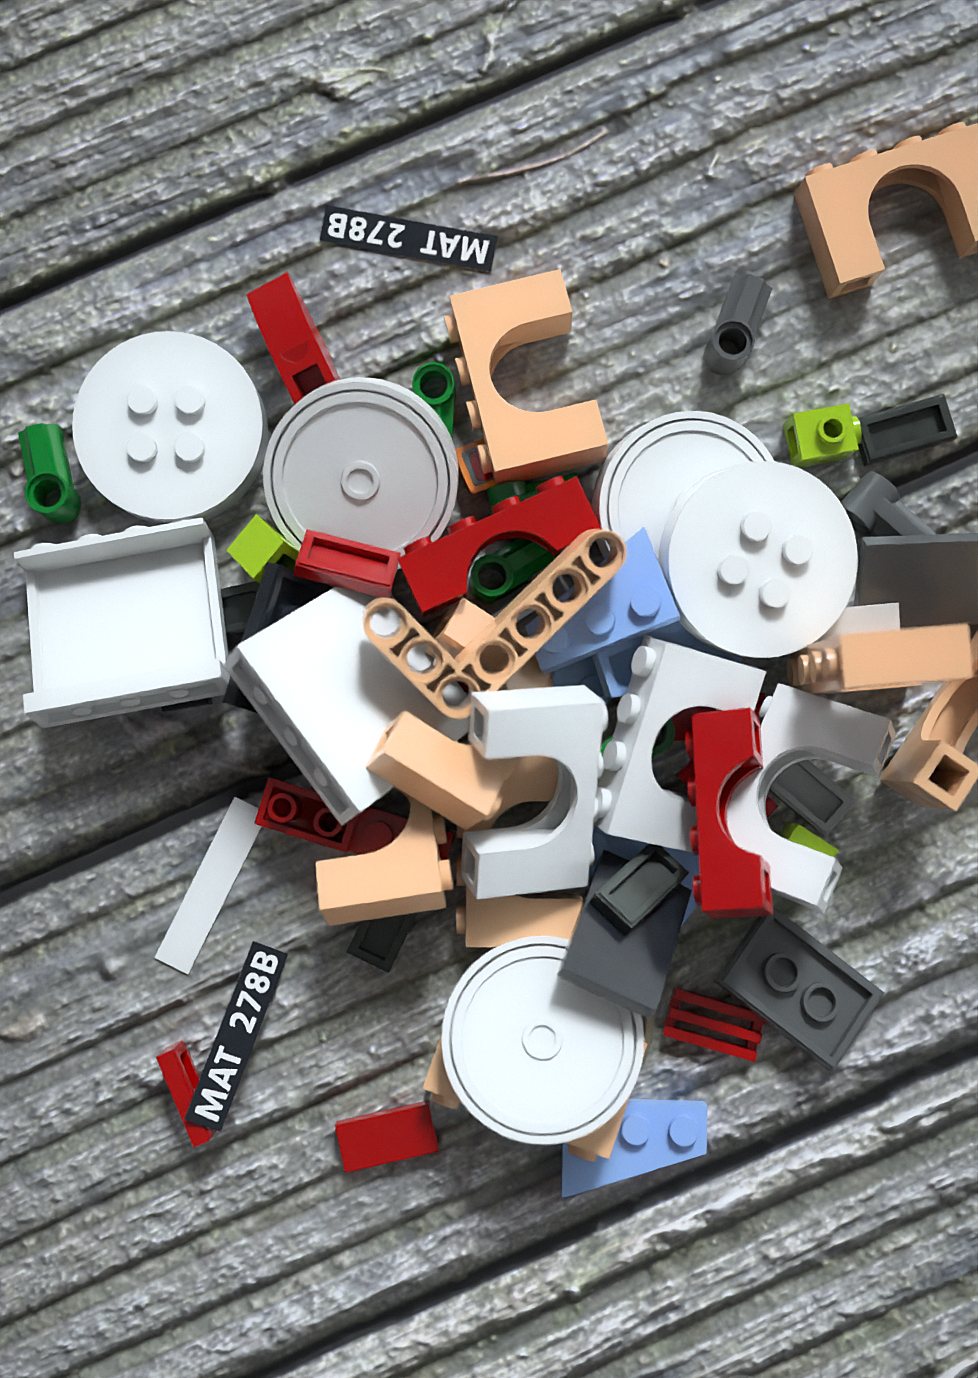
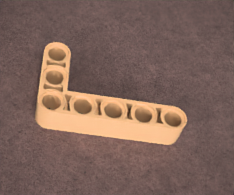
M603 529L586 530L557 556L455 658L401 604L390 598H377L368 603L363 610L361 619L363 629L368 639L443 714L454 719L467 718L470 716L471 692L497 691L620 570L626 560V544L621 536L613 531ZM603 538L609 545V557L605 563L595 566L589 559V547L596 539ZM568 573L574 580V591L566 600L558 601L552 592L553 582L561 574ZM384 608L394 610L399 616L398 627L394 632L387 635L378 634L371 628L373 615L378 610ZM525 610H535L539 616L537 629L530 635H519L515 625L517 617ZM418 645H427L434 652L433 662L423 670L412 669L407 663L408 653ZM491 645L501 646L504 653L501 665L494 670L482 669L479 658L483 649ZM454 681H462L468 684L469 692L467 698L457 705L444 702L443 692L446 686Z

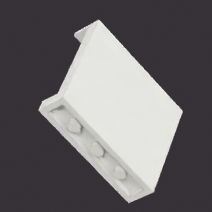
M203 517L175 519L169 524L153 527L132 526L124 532L104 536L89 534L81 536L77 541L61 544L40 543L34 545L31 549L14 552V559L26 572L34 693L23 695L24 713L41 728L225 695L230 674L223 664L229 655L214 536Z
M336 586L239 644L224 662L223 666L342 826L395 787L365 767L385 728L404 711L408 712L455 742L469 732L470 716L454 719L443 714L368 639L361 620L363 610L368 603L380 597ZM391 592V594H390V599L395 600V598L392 596V592ZM388 608L378 610L371 619V628L381 635L391 634L399 624L398 613ZM418 645L410 650L407 657L409 667L415 670H423L431 665L434 658L425 653L427 645ZM457 681L448 684L443 692L444 702L451 705L462 703L468 696Z

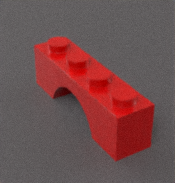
M562 476L554 477L537 486L536 491L538 494L521 502L518 496L508 498L493 506L492 511L494 514L478 522H476L474 516L467 517L449 526L447 529L450 534L432 542L430 537L427 536L403 548L405 555L397 559L423 617L458 602L462 597H467V578L472 563L486 547L495 542L511 538L525 539L540 545L553 557H556L586 530L601 529L577 476L567 481H564Z
M751 707L692 714V730L686 731L685 741L688 757L690 760L694 759L695 777L688 779L689 801L692 807L697 808V826H691L690 830L692 852L694 856H699L700 875H694L693 877L695 903L697 906L702 905V912L713 919L773 915L770 864L761 855L746 851L737 846L730 834L727 821L728 805L735 789L745 778L763 768L760 720Z

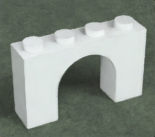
M644 635L642 644L636 650L632 659L631 668L633 673L627 692L622 696L618 704V722L612 741L606 745L603 753V773L596 791L598 808L595 816L599 817L597 822L593 824L609 835L693 853L690 830L691 826H697V808L691 806L689 795L661 789L655 780L651 765V754L656 736L662 726L673 715L689 707L707 706L719 710L751 707L754 711L766 671L741 662Z
M778 683L774 695L765 698L759 713V720L762 723L763 768L745 778L732 794L727 811L728 827L737 846L746 851L761 855L770 864L773 894L825 913L842 867L836 858L788 841L771 830L765 809L769 788L784 769L794 763L808 759L831 761L879 777L896 732L891 719Z
M585 685L471 692L469 741L485 759L543 755L555 758L558 766V784L554 796L548 806L537 817L515 827L463 832L461 878L476 899L588 886L589 867L593 866L595 860L592 844L593 823H596L599 817L595 816L598 808L596 798L597 780L603 773V758L600 752L602 732L607 727L608 715L605 702Z

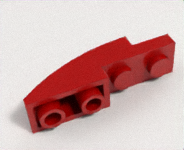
M288 272L246 294L264 341L294 404L313 390L333 381L341 380L331 361L333 358Z
M268 777L254 824L345 853L352 852L363 855L379 851L391 844L404 830L409 817L369 805L341 826L315 789ZM446 830L447 843L438 844L440 861L448 860L456 835L455 832Z

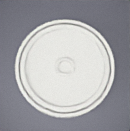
M161 331L147 333L131 338L110 350L95 364L86 376L76 398L73 411L72 431L74 446L78 460L91 483L108 500L139 519L162 525L169 524L175 519L189 517L195 519L203 517L204 520H207L233 506L243 497L256 480L264 462L268 445L266 411L257 388L244 368L232 355L217 344L205 338L184 332Z
M365 377L333 381L313 390L297 402L275 428L267 446L263 466L264 493L272 518L287 541L298 550L301 548L306 529L399 552L401 557L405 555L403 548L418 539L427 536L430 537L432 542L439 539L451 518L459 483V467L455 446L445 424L431 406L422 398L398 384Z
M682 411L667 414L634 430L614 447L597 476L591 507L601 529L615 532L621 536L624 543L645 527L659 560L660 541L666 522L679 500L695 484L713 473L738 464L774 460L766 447L754 434L727 417L703 411ZM598 538L596 542L604 559H606L610 553L609 545L603 538Z
M754 461L738 464L713 473L695 484L684 494L674 507L664 527L660 541L658 561L681 617L679 622L691 635L705 645L730 655L769 658L790 654L805 648L806 645L812 644L823 636L834 625L852 594L857 574L858 554L851 521L838 498L824 483L810 473L789 464L775 461Z
M551 936L520 938L504 943L483 955L464 973L457 983L445 1010L442 1025L444 1064L449 1080L461 1102L480 1122L491 1130L505 1137L525 1143L557 1144L580 1138L596 1130L615 1115L625 1103L637 1081L642 1065L644 1030L641 1014L557 976L569 942L568 939Z

